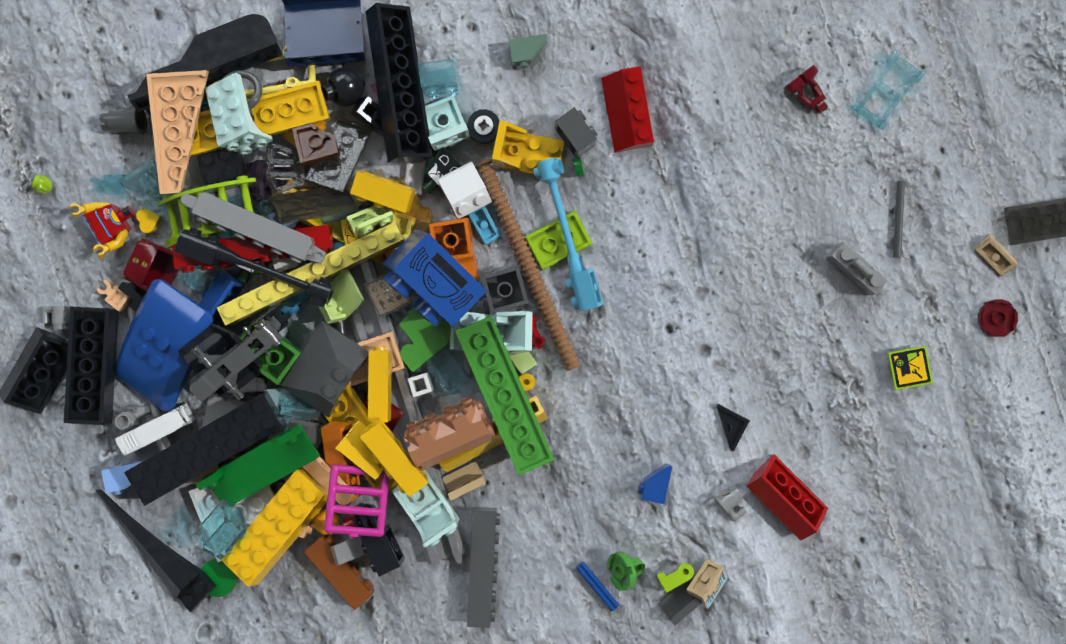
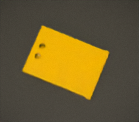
M357 420L335 447V450L342 453L376 480L385 467L381 463L378 464L372 457V451L369 448L365 449L361 444L360 433L366 426L360 420Z

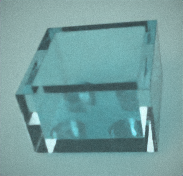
M457 58L418 64L421 88L425 96L437 98L440 94L456 95L459 94V91H463Z
M224 499L221 500L198 527L201 549L220 560L232 551L233 546L239 539L245 536L247 531L242 509Z

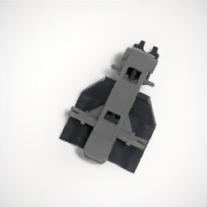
M281 302L275 306L268 307L252 322L251 327L254 329L252 332L247 327H243V330L248 334L243 341L235 333L216 324L206 328L178 350L195 371V376L190 380V392L200 401L205 400L214 392L225 401L232 395L237 401L240 400V397L242 399L244 394H242L240 389L261 373L262 362L258 359V356L264 352L270 357L271 353L267 349L271 346L275 348L282 342L279 332L289 324L288 319L291 317V313L289 311L285 314L279 313L284 307Z

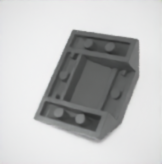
M322 320L281 386L327 417H330L340 402L338 400L353 375L362 368L369 357V351Z

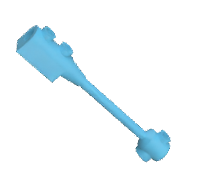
M550 158L537 162L534 174L537 179L541 178L542 182L549 184L569 253L570 278L566 279V285L569 290L573 289L575 297L571 299L573 307L579 308V311H585L599 307L604 303L594 269H585L573 243L556 184L560 174L564 173L562 161L559 158Z

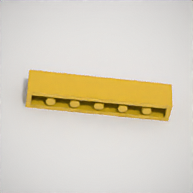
M537 396L529 399L538 422L541 423L547 420L548 416ZM491 419L495 432L492 440L439 463L440 467L444 471L449 472L502 444L503 439L494 419Z

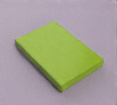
M573 211L567 214L566 218L576 252L593 245L577 212ZM559 219L525 236L542 271L568 258L569 253Z

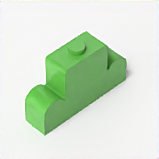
M412 308L408 311L409 316L400 322L399 325L412 340L413 344L403 346L400 355L409 369L415 372L450 343L451 325L442 320L435 327Z

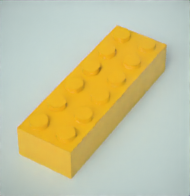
M297 469L221 561L248 587L259 585L327 503L328 492L305 469Z

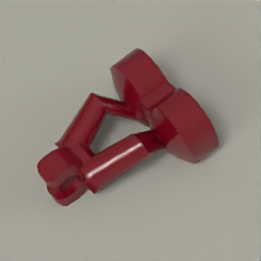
M812 65L783 89L788 95L798 92L797 100L809 109L814 108L817 113H821L828 108V105L823 101L826 97L818 83L814 80L819 70L815 65ZM807 83L815 95L814 100L803 95V87Z

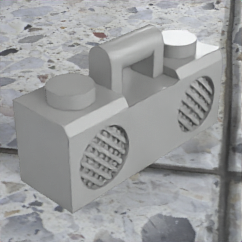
M845 242L838 243L826 257L867 295H876L888 281Z

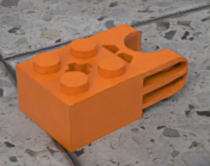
M470 218L429 224L430 235L479 282ZM451 235L457 239L455 245L449 243Z

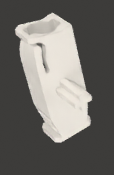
M185 403L120 435L115 440L123 455H127L156 441L159 449L162 451L171 446L166 435L192 423L195 417L188 404Z

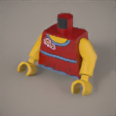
M108 202L82 204L81 207L78 204H71L69 206V210H78L77 213L71 214L74 218L78 217L80 213H84L82 217L98 242L94 246L93 252L102 251V253L98 254L99 259L104 258L106 252L110 253L124 245L128 232L131 230L127 220L135 216L130 206H126L121 210L118 206Z

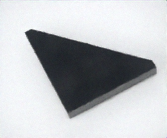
M717 403L716 407L729 449L734 452L750 420Z

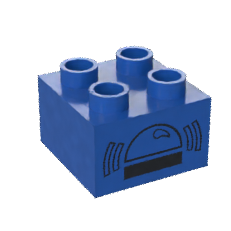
M414 230L383 263L390 271L383 279L405 299L414 293L419 299L412 307L435 327L442 320L453 327L487 291L427 232Z

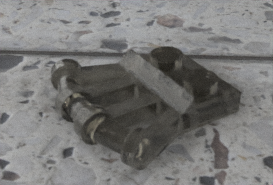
M272 142L268 143V152L265 160H263V167H265L264 179L272 190L270 192L272 197H277L293 189H320L319 162L302 166L297 150H291ZM278 152L292 159H274V156ZM273 167H292L293 172H273ZM275 179H292L294 182L278 187Z

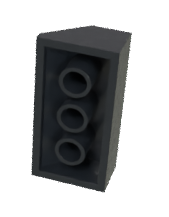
M36 327L0 389V398L3 403L42 414L67 370L68 341L55 333Z

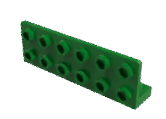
M298 423L206 475L196 483V486L200 491L206 487L212 489L222 506L227 509L320 457V454L301 424Z

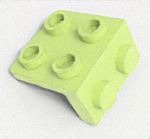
M372 206L349 215L346 219L355 238L358 239L391 224L394 214L392 211L387 212L385 208Z
M348 269L342 270L331 281V285L335 286L330 302L325 304L324 307L318 306L327 324L347 319L364 303V298Z

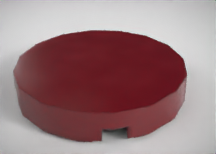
M1003 299L990 300L984 303L978 313V324L981 330L992 337L1009 335L1018 323L1016 309H1014L1009 301Z

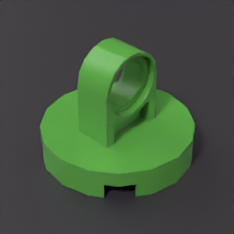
M619 551L611 554L607 563L608 570L611 569L612 573L610 580L619 591H628L634 588L636 577L644 572L645 564L638 557L630 559L625 552Z

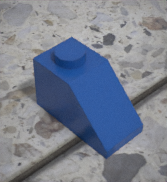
M666 463L643 478V482L639 483L637 491L642 500L660 504L665 503L673 466Z

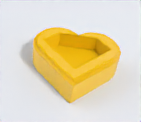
M140 209L136 214V218L140 222V230L148 234L156 230L162 216L147 209Z

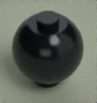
M341 67L333 70L328 75L326 85H323L321 88L326 101L331 100L336 105L349 107L359 102L362 98L365 81L355 70Z

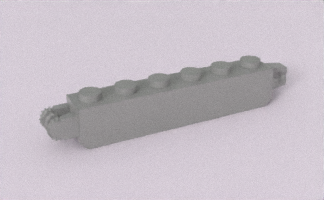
M206 192L199 194L198 198L186 193L180 199L182 204L193 209L191 213L197 215V220L207 224L210 220L216 223V228L225 232L229 228L235 231V236L244 240L246 236L254 239L252 243L263 248L265 244L272 247L271 251L280 255L283 252L290 254L289 259L301 263L302 260L306 262L309 260L322 264L326 252L314 246L313 238Z

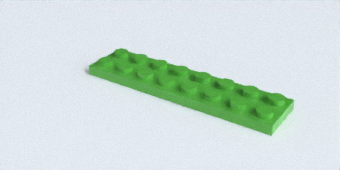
M492 315L456 330L455 333L518 476L554 461L553 454Z

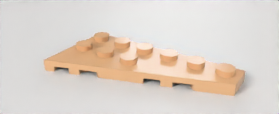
M207 70L146 74L160 194L180 193L183 190L209 73Z

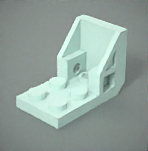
M529 311L496 312L489 315L467 312L453 327L451 326L450 350L463 351L455 333L456 330L492 315L509 355L532 351V312Z

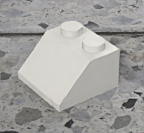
M472 161L437 179L450 209L457 219L492 202L486 186Z

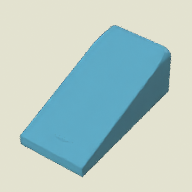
M485 206L468 214L484 245L501 237Z

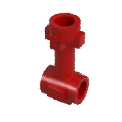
M532 313V347L535 346L541 349L545 339L539 335L534 323L537 319Z

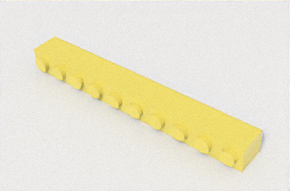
M393 222L327 254L322 264L312 261L287 274L309 283L314 279L319 280L320 276L330 279L338 275L342 270L353 268L402 244L405 238L399 225ZM275 279L217 307L224 324L226 326H233L266 310L268 307L305 291V289Z

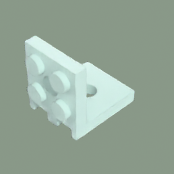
M454 95L425 106L429 129L428 138L435 153L439 152L442 147H452L460 141L471 139ZM439 117H448V123L440 125L438 123Z

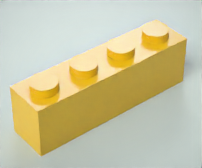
M380 417L361 431V444L365 449L369 448L373 453L372 457L374 460L386 468L384 471L390 479H395L401 493H406L411 497L428 484L427 474L415 466L409 452Z

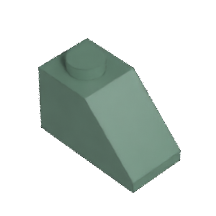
M547 34L509 39L512 67L524 69L531 65L546 46Z

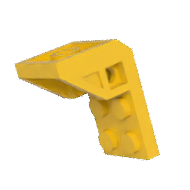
M500 120L492 156L493 166L535 175L534 168H537V162L550 158H559L561 160L564 141L527 134V130Z

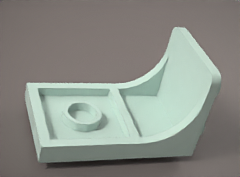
M234 73L205 88L219 147L247 155L252 150L265 147L267 143L273 141L272 136L259 130L251 118L240 74Z
M425 469L423 471L428 476V484L411 497L406 493H401L398 487L394 488L392 493L418 529L423 540V548L427 546L431 548L440 541L439 539L444 534L449 536L456 530L460 518Z

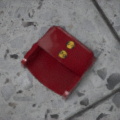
M142 238L141 241L136 243L123 271L124 279L145 290H148L152 281L162 279L172 285L178 273V269H174L172 250Z

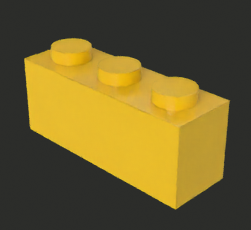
M359 170L356 172L350 194L355 195L357 200L363 202L369 200L374 202V206L385 208L386 206L392 208V212L403 215V213L410 211L416 189Z

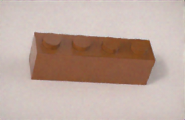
M322 535L304 553L348 604L356 610L374 593V585L368 578L365 579L361 575V570L356 564L348 561L336 566L330 548L336 544V541L330 535Z

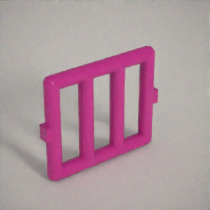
M332 465L324 531L326 533L348 534L349 537H358V535L382 537L385 528L389 477L383 470L378 476L381 477L380 488L337 485L338 473L368 474L357 465ZM336 493L379 496V507L367 508L335 505ZM334 513L378 516L377 528L333 525Z

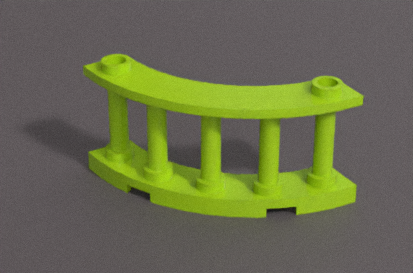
M239 176L233 181L211 184L175 195L163 196V200L159 201L157 206L167 207L172 230L171 238L165 240L166 247L172 248V245H176L181 234L174 205L179 206L183 224L182 231L184 229L189 230L191 227L187 206L182 204L180 200L182 195L187 193L198 198L201 193L217 191L218 197L228 202L225 189L240 187L244 208L254 213L248 186L256 182V179L248 178V176ZM210 220L208 224L202 222L200 224L201 228H197L202 231L201 235L208 237L209 234L219 235L223 231L216 228V224L213 225Z

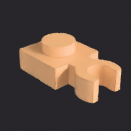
M103 280L107 288L105 290L98 288L97 291L100 294L107 295L105 301L117 311L123 312L131 298L118 289L119 285L114 286L112 282Z

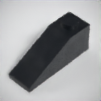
M368 96L361 98L350 114L365 126L384 137L379 105Z

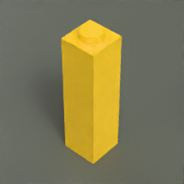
M376 346L374 350L369 351L368 422H374L379 417L383 422L391 421L392 350H386V347Z

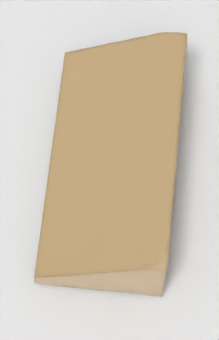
M991 234L974 249L1001 277L1018 265L1017 260Z

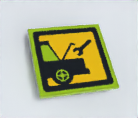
M926 346L888 352L895 390L933 383Z

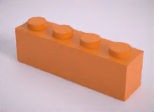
M332 421L321 427L325 460L330 468L334 464L356 466L342 453L335 450V447L352 428V423ZM338 473V476L348 486L360 487L359 475ZM355 494L349 503H351L361 495Z

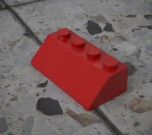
M641 66L621 69L602 77L601 81L614 153L651 147L654 143Z
M775 454L752 475L746 485L800 541L817 533L828 510V507Z

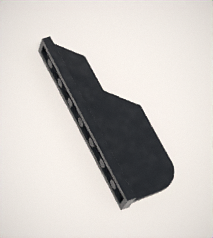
M250 14L196 35L180 61L148 74L207 70L209 73L206 85L221 80L233 71L249 69L283 54L269 21L262 15ZM147 76L137 91L128 95L129 101L137 112L150 108Z

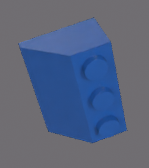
M226 271L218 272L214 276L213 284L203 292L202 300L199 303L200 306L211 313L213 317L212 324L219 325L222 320L217 307L236 299L246 286L245 283L237 280L236 277Z

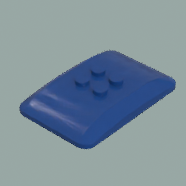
M164 280L152 281L122 344L115 365L116 377L163 411L172 410L192 370V367L178 350L212 325L213 317L211 313Z

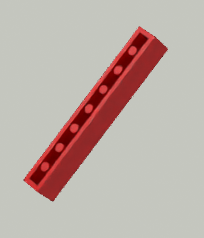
M330 225L293 229L313 238L314 246L326 252V254H329L330 250H335L333 232ZM247 236L245 240L240 237L223 238L219 241L227 248L239 254L240 257L251 261L259 260L260 263L271 262V258L279 257V260H288L291 256L285 252L282 255L271 251V246L266 244L264 248L252 243L254 239ZM172 245L174 269L182 270V273L194 272L195 268H201V270L214 269L211 265L174 252L176 245ZM219 261L218 264L221 265V268L233 267V264Z

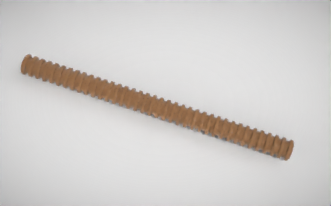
M490 159L483 160L477 163L475 168L479 170L478 174H481V179L484 185H486L491 201H493L492 206L496 208L497 217L501 219L499 222L503 224L504 233L508 235L509 244L513 246L511 249L515 251L514 256H517L516 260L520 262L519 267H522L521 271L525 273L523 276L527 278L526 283H529L528 287L532 289L531 294H534L533 298L537 300L538 310H541V316H544L543 321H546L547 324L545 325L549 327L548 332H551L552 335L550 337H553V343H556L555 348H558V354L561 355L560 359L564 361L562 364L566 366L565 371L572 370L580 366L581 362L577 360L579 357L575 355L576 351L572 349L574 346L570 344L571 340H568L569 335L565 333L567 330L563 328L564 324L560 322L562 319L558 317L559 312L556 313L557 308L553 306L555 303L551 301L552 297L548 295L550 292L546 290L547 285H544L545 281L541 279L542 274H539L540 270L536 267L537 263H534L535 258H532V252H529L530 247H527L528 242L524 240L525 236H522L523 231H520V225H517L518 220H515L516 215L512 213L513 209H510L511 204L507 202L508 198H505L506 193L502 191L504 188L500 186L499 177L495 175L494 166L490 164L492 161Z

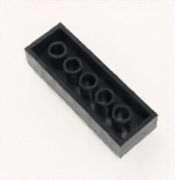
M70 306L64 423L89 425L112 423L119 312L116 309Z

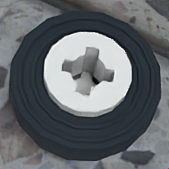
M487 109L473 112L467 122L470 138L480 144H489L495 141L500 121L498 116L493 111Z

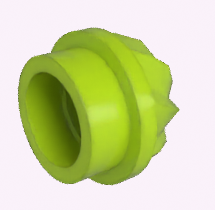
M37 174L31 188L36 190V193H48L52 190L53 185L47 176Z

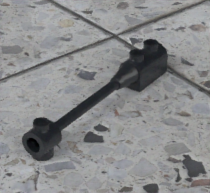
M190 227L189 230L184 229L178 238L174 252L211 266H218L219 261H224L250 268L307 290V295L310 298L309 303L324 307L333 296L335 286L331 285L332 280L320 276L319 280L314 279L309 283L240 257L239 254L224 246L223 243H220L221 238L211 234L208 235V238L202 236V231L193 227Z

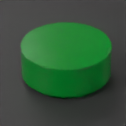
M573 158L576 176H584L581 158Z

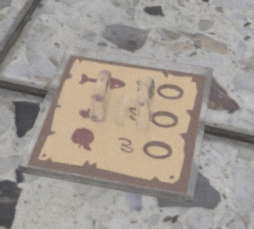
M388 273L363 284L379 319L414 303L411 295L405 299L383 279Z

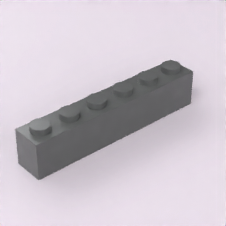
M473 508L467 627L490 628L491 622H495V610H492V602H496V590H493V583H497V571H494V564H498V552H495V544L499 545V533H496V525H500V514L497 513V508Z

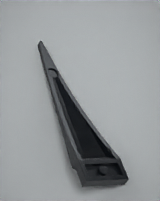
M96 490L99 497L173 597L179 599L189 612L194 611L217 585L205 571L150 533L103 490Z

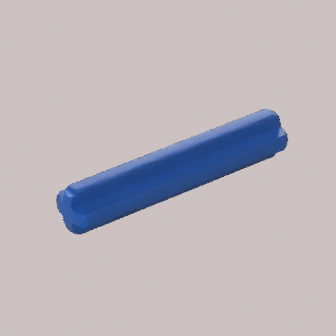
M581 562L576 567L577 571L609 610L614 611L619 606L618 602L584 562Z

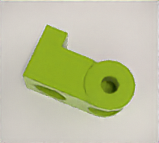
M683 563L677 567L676 571L667 576L663 571L657 574L656 577L665 593L690 580L694 575V569L690 564Z

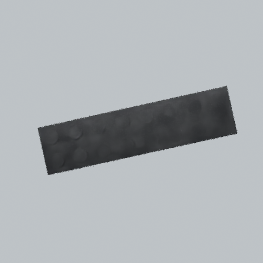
M375 3L365 11L387 163H422L433 156L431 143L428 138L429 129L410 6Z
M266 391L124 473L141 502L146 506L282 428L287 423L270 394Z

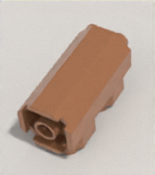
M466 397L459 404L444 407L441 416L430 413L423 420L418 422L412 421L406 426L407 430L404 432L405 443L409 441L408 452L415 466L419 467L420 471L493 439V436H495L494 425L491 418H487L486 408L482 401L477 402V400H472L471 397Z

